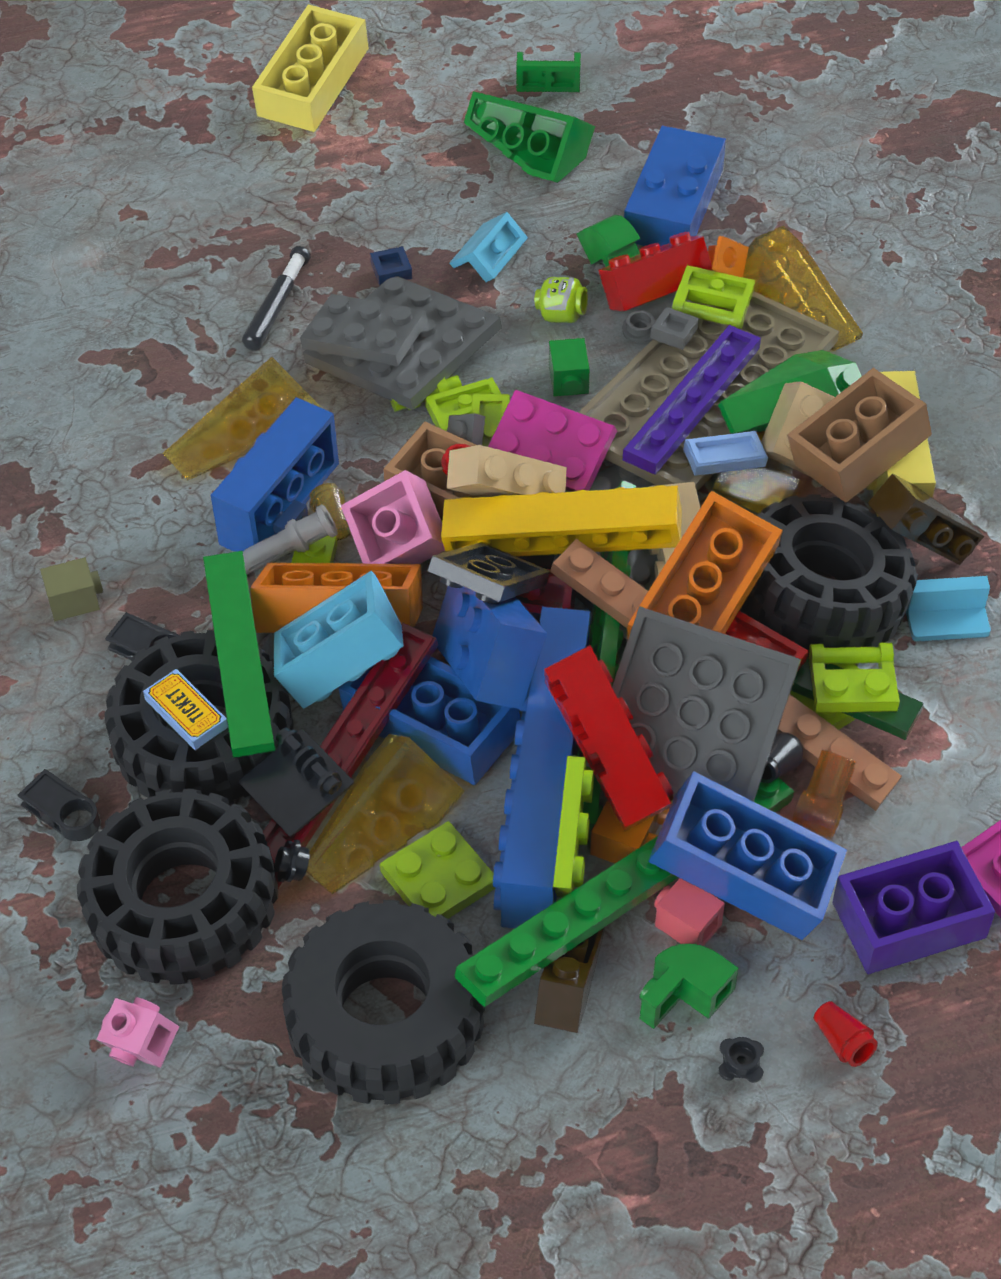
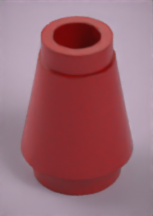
M833 1001L822 1004L816 1010L813 1019L841 1062H848L852 1067H857L872 1057L877 1049L878 1042L874 1038V1031L837 1006Z

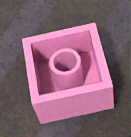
M406 470L341 505L362 563L421 564L432 558L433 555L445 551L441 539L442 522L426 481Z

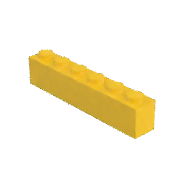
M656 485L644 488L619 487L610 490H577L561 493L539 492L528 495L503 494L494 497L445 499L441 539L446 552L483 542L513 556L562 554L575 539H578L594 552L676 548L681 540L682 508L678 485Z

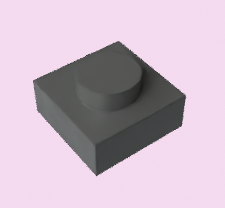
M665 307L651 327L650 338L683 350L696 332L699 318Z
M478 414L449 415L447 432L476 445H482L485 416Z

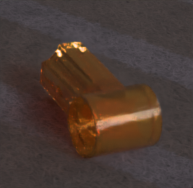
M822 749L808 789L803 790L798 800L792 822L820 836L832 839L843 814L844 804L842 802L850 785L857 762Z

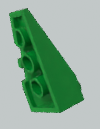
M475 91L472 93L464 123L502 151V154L508 159L513 160L522 167L521 169L528 175L556 183L560 182L586 158L596 127L573 116Z
M824 350L795 354L722 400L718 407L730 434L750 431L762 432L767 429L785 383L801 381L836 397L862 377L856 362Z

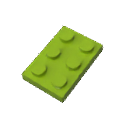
M567 756L553 882L556 896L560 897L566 896L575 890V887L578 888L583 885L584 857L578 856L579 845L588 844L590 820L588 819L589 813H583L584 802L592 803L594 789L593 770H587L585 757Z

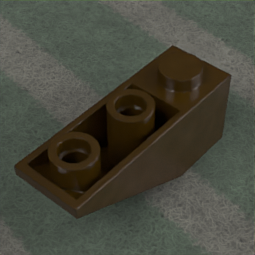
M893 473L868 502L891 530L958 565L974 551L975 547L985 537L981 532L921 489Z
M605 927L544 967L539 982L534 1024L578 1033L586 1009Z

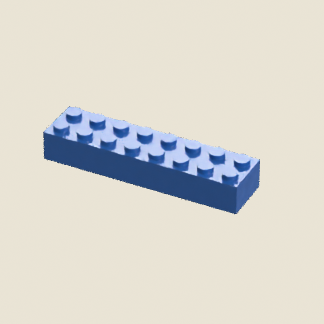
M542 607L539 624L547 632L523 707L520 709L522 711L521 720H517L515 745H517L516 754H512L511 789L506 790L504 804L506 822L505 825H501L499 835L500 862H495L493 887H495L493 909L501 910V927L515 929L557 901L553 882L567 756H575L577 742L545 684L544 669L589 646L590 611Z

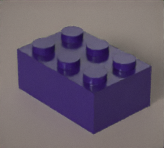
M958 841L839 875L832 902L867 975L985 939L988 936L995 914V909Z

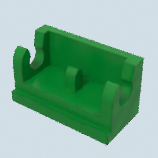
M517 52L516 92H580L581 52H574V61L523 60L524 52Z

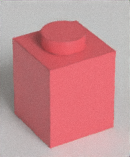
M679 878L672 887L669 885L665 886L655 900V927L680 944L704 946L722 925L725 903L714 895Z

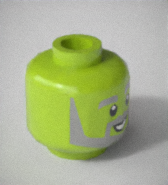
M548 277L543 282L541 289H536L535 308L540 310L545 321L575 323L587 311L588 292L586 287H582L580 281L576 278Z

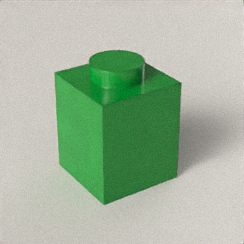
M585 338L549 341V371L553 397L589 394L590 367Z

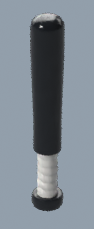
M295 246L292 248L290 262L283 274L278 276L242 337L243 345L247 349L252 351L258 350L266 340L294 286L297 274L302 266L308 264L311 258L310 252L305 247Z

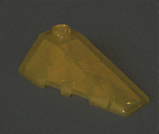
M784 225L760 235L748 246L743 278L755 280L754 292L838 330V341L831 348L832 351H836L862 338L863 332L806 247Z
M271 357L165 450L163 455L188 481L246 455L254 446L258 436L270 428L296 397L318 407L320 405Z
M388 734L363 765L354 779L355 784L348 789L309 851V864L306 872L329 893H335L374 867L375 862L393 850L398 851L407 845L408 840L423 830H430L439 824L465 792L409 737Z

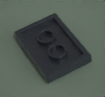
M483 542L433 555L428 568L429 572L440 576L441 583L459 589L464 586L475 591V596L478 599L491 604H498L501 601L515 598V596L530 593V591L546 586L551 572Z

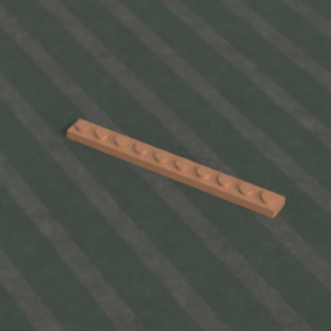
M575 539L553 562L550 570L551 573L626 628L648 590L578 539ZM789 695L777 733L785 732L796 736L803 746L804 759L876 811L902 776L792 695Z

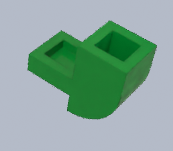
M612 215L576 234L591 265L603 260L607 267L610 266L609 260L627 254L631 258L640 254L635 243L640 239L638 233L630 222L620 215Z
M679 944L663 950L655 957L653 978L647 982L639 996L641 1000L640 1020L654 1029L680 999L710 1019L735 990L738 967L714 950L702 945Z

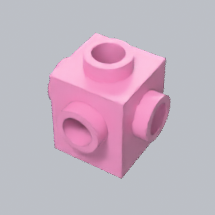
M136 997L132 1004L115 998L110 1011L103 1019L102 1027L96 1040L111 1048L109 1057L121 1063L134 1067L136 1060L161 1068L179 1026L158 1013L160 1007L147 1000Z

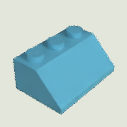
M372 571L274 632V677L303 709L314 702L325 700L332 694L333 690L347 681L357 680L368 668L381 660L392 658L404 646L402 625L379 580Z

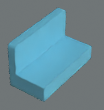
M505 212L483 223L449 264L456 268L469 262L482 279L488 282L498 275L528 237L510 214Z
M987 576L917 580L906 610L912 640L932 641L988 637L991 628L985 609L990 591Z

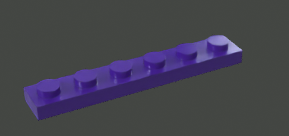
M729 325L623 449L622 460L656 475L760 348L761 338Z

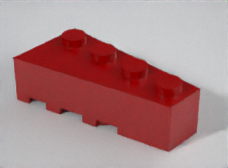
M591 645L545 668V684L591 770H593V774L624 832L670 808L671 802L668 797L674 794L671 785L663 772L656 774L649 761L654 756L646 739L642 734L636 735L629 722L633 720V716L625 700L622 697L617 698L610 684L613 682L610 672L602 659L598 661Z

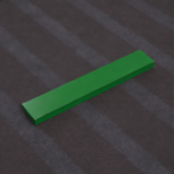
M243 551L205 556L203 560L233 758L275 751Z

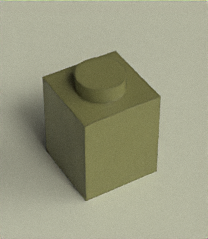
M86 557L40 569L54 622L100 610L96 594L104 593L98 571L90 572Z

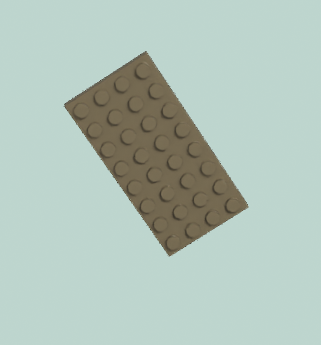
M753 291L741 330L761 338L759 350L656 475L623 461V449L729 325L699 319L696 332L683 350L652 340L578 413L615 426L617 433L604 459L655 485L694 482L696 491H698L713 474L694 476L683 450L685 440L730 434L718 407L722 400L795 354L819 350L828 352L837 343L839 331ZM696 303V304H700V305H705V306H709V307H714V308H718V309L727 310V309L722 308V307H717V306L708 305V304H704V303Z

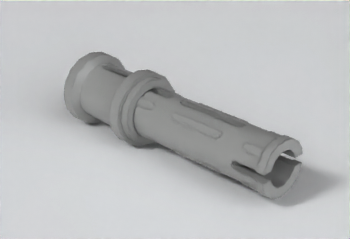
M321 504L316 507V512L298 521L295 519L288 521L284 530L245 549L243 557L246 575L296 550L298 552H305L309 550V545L328 535L332 538L337 536L336 525L326 507Z

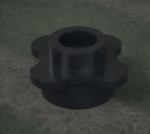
M287 840L284 847L281 846L278 849L274 863V869L278 872V882L301 881L304 878L309 864V849L302 847L299 840H294L293 842Z
M746 1037L728 1038L721 1042L719 1050L723 1054V1063L719 1066V1075L724 1080L731 1081L734 1078H745L751 1083H756L762 1079L764 1071L760 1067V1057L764 1054V1047L760 1042ZM741 1057L744 1058L746 1062L741 1064L737 1061V1059Z

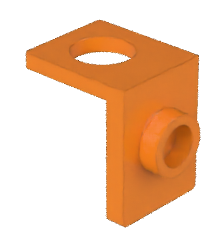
M718 236L717 245H710L708 248L712 270L743 277L749 247L727 237Z

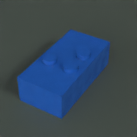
M661 126L624 210V218L630 222L640 237L635 242L636 245L647 246L659 243L660 246L670 243L669 237L679 233L689 232L690 236L697 235L723 171L725 138Z
M296 397L270 428L258 436L249 452L236 461L233 470L210 495L219 545L234 552L244 551L256 543L275 535L273 523L276 516L281 511H285L294 499L304 504L307 503L339 464L334 413Z
M448 586L432 634L433 637L437 638L438 650L476 701L522 709L547 632L516 597L501 601L498 604H491L478 599L475 596V591L464 586L461 589Z
M430 657L396 710L392 709L389 713V721L379 736L475 786L514 740L517 720H520V712L517 708L476 701L451 666ZM373 666L368 668L357 680L347 681L338 688L343 710Z
M693 771L674 796L648 862L803 940L823 921L847 849Z

